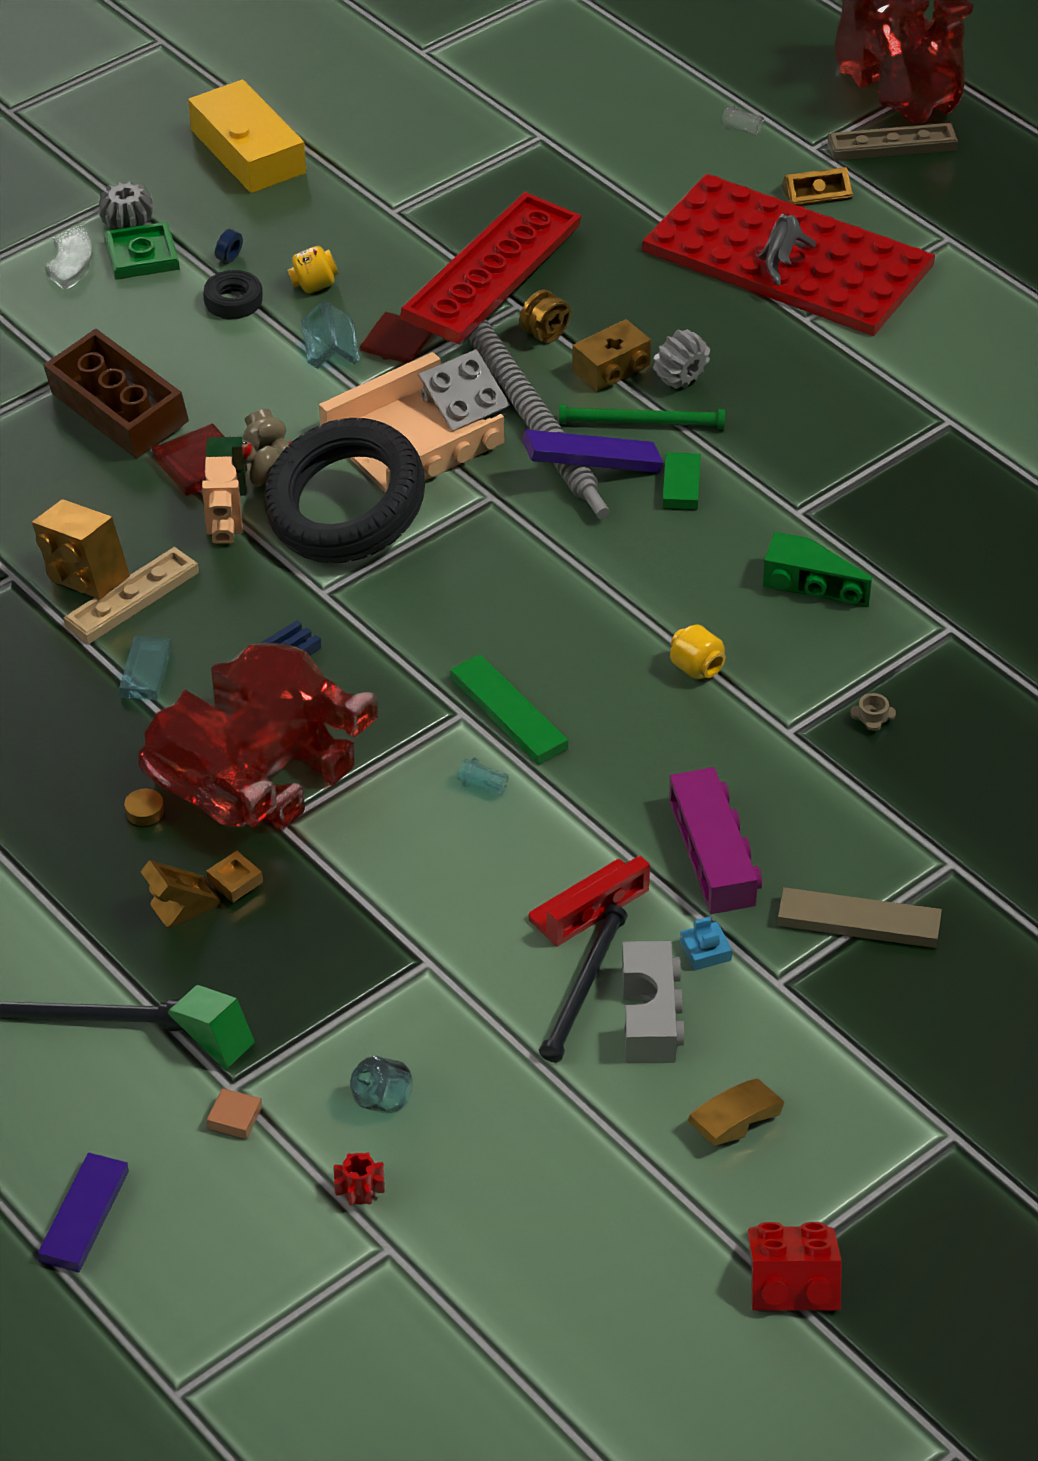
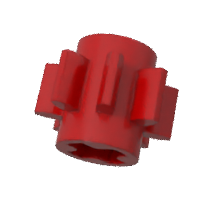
M369 1152L365 1154L348 1153L342 1165H334L335 1195L344 1194L350 1206L366 1203L370 1205L376 1192H385L383 1162L374 1164Z

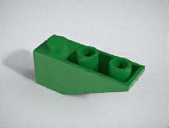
M774 532L764 559L763 587L865 607L870 605L872 576L810 538Z

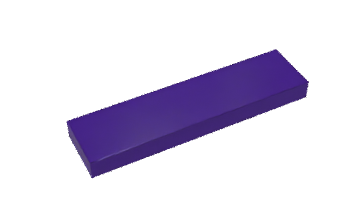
M525 429L522 438L531 461L655 473L660 472L663 465V460L654 442L527 429Z

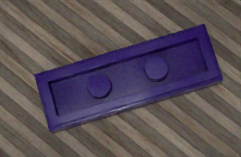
M88 1152L38 1251L39 1262L80 1272L129 1173L128 1162Z

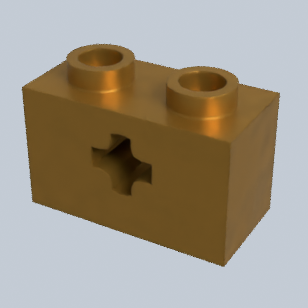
M627 319L572 345V371L596 392L651 365V339Z

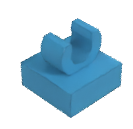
M710 917L694 921V928L680 931V943L694 971L732 961V949L718 921L711 923Z

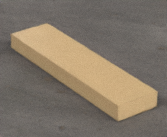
M174 546L130 574V577L103 598L98 599L94 597L63 617L64 625L84 642L90 644L198 574V563Z

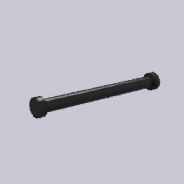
M611 904L606 906L602 915L604 922L548 1040L542 1042L539 1048L540 1055L547 1061L557 1063L562 1060L565 1054L563 1046L618 927L623 926L627 920V912L618 905Z

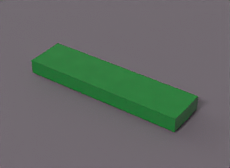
M481 654L450 669V679L537 765L568 749V739Z

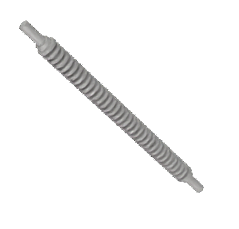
M485 318L466 338L473 348L477 349L492 376L519 413L528 429L565 433ZM552 463L573 495L586 500L599 519H604L609 515V508L598 494V480L588 466Z

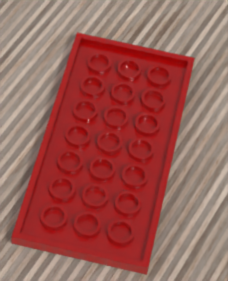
M707 173L642 241V251L871 336H875L934 266L935 254L923 251L920 248L906 245L889 237L875 234L861 227L847 224L830 216L816 213L802 206L788 203L774 196L757 192L746 186H741ZM780 215H794L800 224L802 232L814 239L817 244L814 249H804L793 245L789 254L792 264L786 265L781 261L778 264L781 284L777 286L767 270L766 260L758 259L757 255L765 248L771 231Z

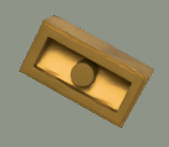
M847 167L788 174L784 176L782 181L783 191L787 200L794 205L853 198Z

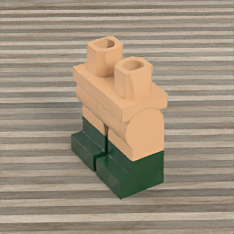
M207 437L206 481H202L207 535H212V540L215 544L233 543L234 534H242L243 532L240 496H246L247 491L242 437Z

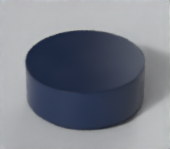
M232 229L225 230L216 244L215 257L225 263L235 260L242 248V234Z

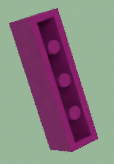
M715 767L672 774L669 778V804L710 915L756 906L757 889H762L760 869L757 865L752 866L750 861L751 848L748 838L741 837L738 812L736 809H730L729 806L730 796L727 783L725 781L720 782Z

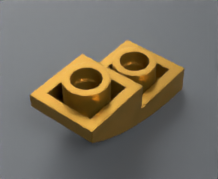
M755 1078L738 1084L711 1098L689 1114L688 1122L713 1145H718L745 1137L749 1123L779 1116L784 1101L760 1079Z

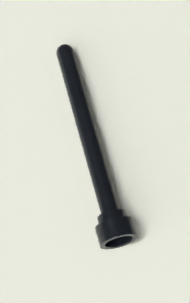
M169 998L168 1002H161L159 1006L0 1001V1018L159 1023V1026L166 1027L167 1031L185 1032L168 1014V1011L181 999Z

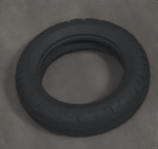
M344 418L340 419V421L333 420L323 423L320 427L316 426L306 431L303 436L300 435L288 445L289 447L282 451L273 464L265 485L264 502L266 515L274 533L284 545L309 560L322 563H346L349 560H361L370 554L372 556L386 548L385 546H390L402 535L401 533H404L410 527L422 505L425 491V474L418 452L401 432L386 423L373 419ZM351 457H368L379 460L390 469L389 487L382 499L368 512L355 519L336 524H322L307 519L299 511L300 496L306 484L317 472L336 461Z

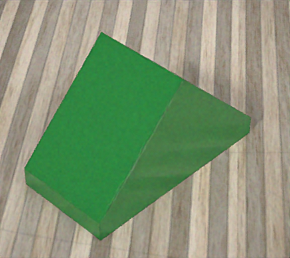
M196 985L168 1011V1014L225 1071L255 1043L239 1002L233 996Z

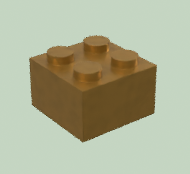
M62 499L32 521L36 534V543L42 552L46 564V573L54 583L101 599L130 577L111 516Z

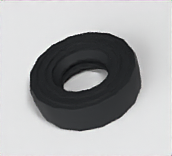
M242 270L219 272L210 277L204 284V303L208 311L218 317L226 319L246 317L257 311L261 306L263 297L262 285L259 279L250 272ZM238 290L245 293L236 298L221 296V294L228 291Z

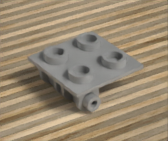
M477 349L418 374L424 384V388L420 389L421 398L425 402L430 401L436 404L452 432L510 407L508 400Z

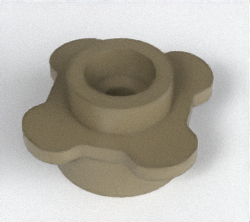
M869 693L861 697L859 706L851 708L850 715L853 719L861 720L868 730L876 731L887 720H894L896 711L894 708L889 707V701L886 697L877 693Z

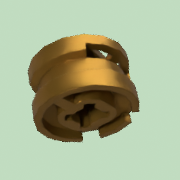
M545 289L539 290L532 294L525 302L519 317L520 327L528 334L534 335L540 342L551 343L558 339L568 326L571 317V307L567 302L557 298L550 291Z

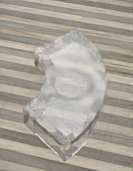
M80 224L53 237L54 247L58 253L51 262L45 265L46 275L64 290L72 287L83 278L89 270V263L93 256L90 237Z

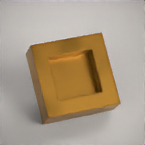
M235 851L206 870L207 881L232 903L263 883L262 871L238 851Z

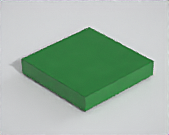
M168 222L104 232L115 280L180 270L179 259Z

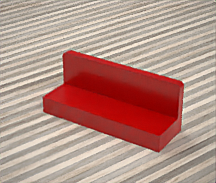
M640 855L627 863H624L621 859H616L530 911L529 921L558 947L602 920L606 906L614 904L623 907L648 892L650 864Z

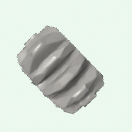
M129 181L127 184L118 182L117 186H107L106 191L100 193L99 214L102 218V223H106L109 229L146 225V222L152 220L153 198L150 191L146 190L143 184L133 185L132 181Z
M678 329L672 337L667 336L666 342L659 346V353L653 358L655 361L653 370L667 385L675 389L679 387L686 388L691 381H697V376L704 372L703 368L710 360L708 357L710 348L695 332H691L688 329L684 331Z

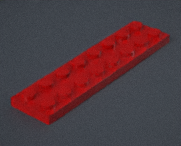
M524 192L401 307L400 319L412 324L416 328L434 333L446 341L460 344L580 226L582 215Z

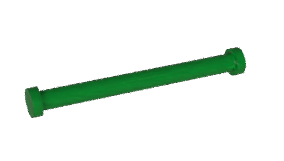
M560 404L559 425H566V422L717 426V430H724L725 409H718V412L567 408V404Z

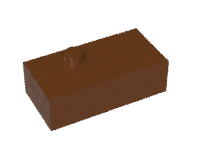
M97 328L43 364L51 393L136 459L189 422L182 392Z

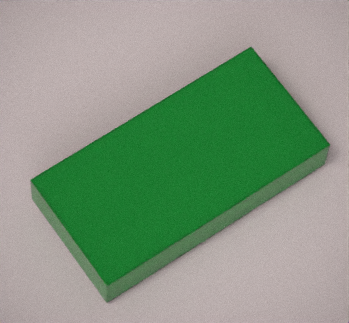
M666 452L662 508L698 510L701 454Z

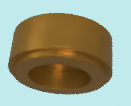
M153 789L135 790L125 799L126 817L135 825L149 826L155 824L164 815L163 798L160 793Z

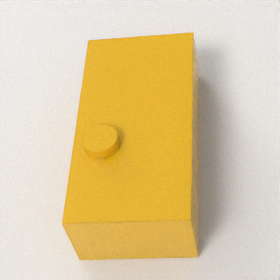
M243 79L188 99L192 132L250 193L306 173L304 141Z

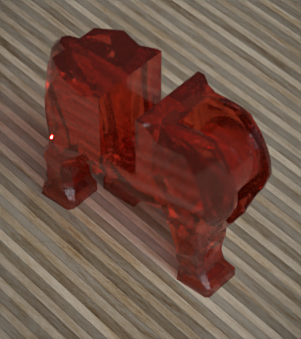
M842 0V14L839 19L835 42L837 63L841 73L854 78L860 88L880 81L878 103L896 109L900 114L917 125L927 121L934 107L945 115L954 111L963 97L965 84L963 53L965 28L963 19L972 14L974 5L968 0H935L933 3L935 11L933 12L932 22H930L923 15L929 8L928 0Z
M267 642L250 644L239 652L231 662L215 664L211 668L215 707L189 691L184 690L175 704L157 712L144 733L146 744L139 752L138 764L144 774L162 788L197 805L219 824L242 827L247 823L253 828L262 819L271 820L276 827L283 831L303 814L305 810L304 789L297 783L277 785L271 783L266 777L280 771L293 758L309 764L315 771L322 773L327 783L334 786L355 765L354 742L348 739H334L328 732L325 724L335 729H344L348 735L356 738L378 718L377 695L370 692L361 694L346 693L336 683L325 678L310 655L296 646Z

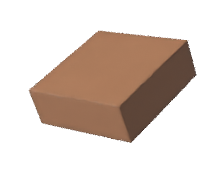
M222 1088L207 1118L208 1129L247 1139L262 1109L261 1098Z

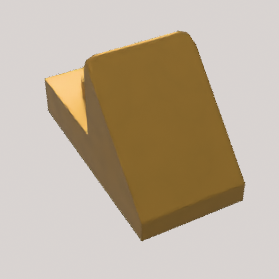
M149 860L140 871L149 883V891L154 896L150 903L151 907L166 927H174L217 907L222 901L203 875Z

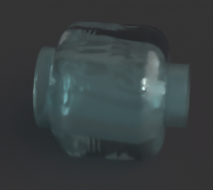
M381 1056L366 1057L354 1069L350 1079V1087L354 1100L360 1107L390 1114L398 1112L407 1104L413 1089V1079L409 1068L403 1062Z

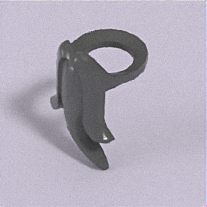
M781 214L771 231L765 248L757 255V258L766 260L769 274L776 285L780 286L781 277L778 271V264L780 261L786 265L792 264L789 254L793 245L804 249H814L817 243L802 232L800 224L794 215L787 216Z

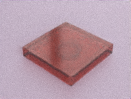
M213 423L152 448L153 458L185 496L202 490V481H206L207 437H225Z

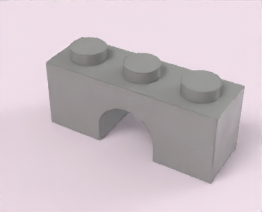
M671 941L623 942V999H642L647 1001L645 1004L625 1005L626 1063L676 1062V1046H684V1021H676V1013H682V989H674V982H680V957H672Z

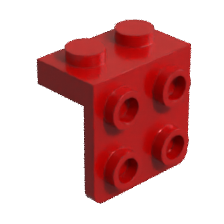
M763 1222L758 1227H750L748 1229V1242L752 1261V1310H841L842 1260L834 1228L827 1227V1225L820 1222H806L801 1227H784L776 1222Z

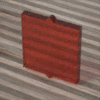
M385 311L361 343L360 351L381 356L384 360L392 359L407 364L416 358L433 333L416 328L412 324L401 320L400 315Z

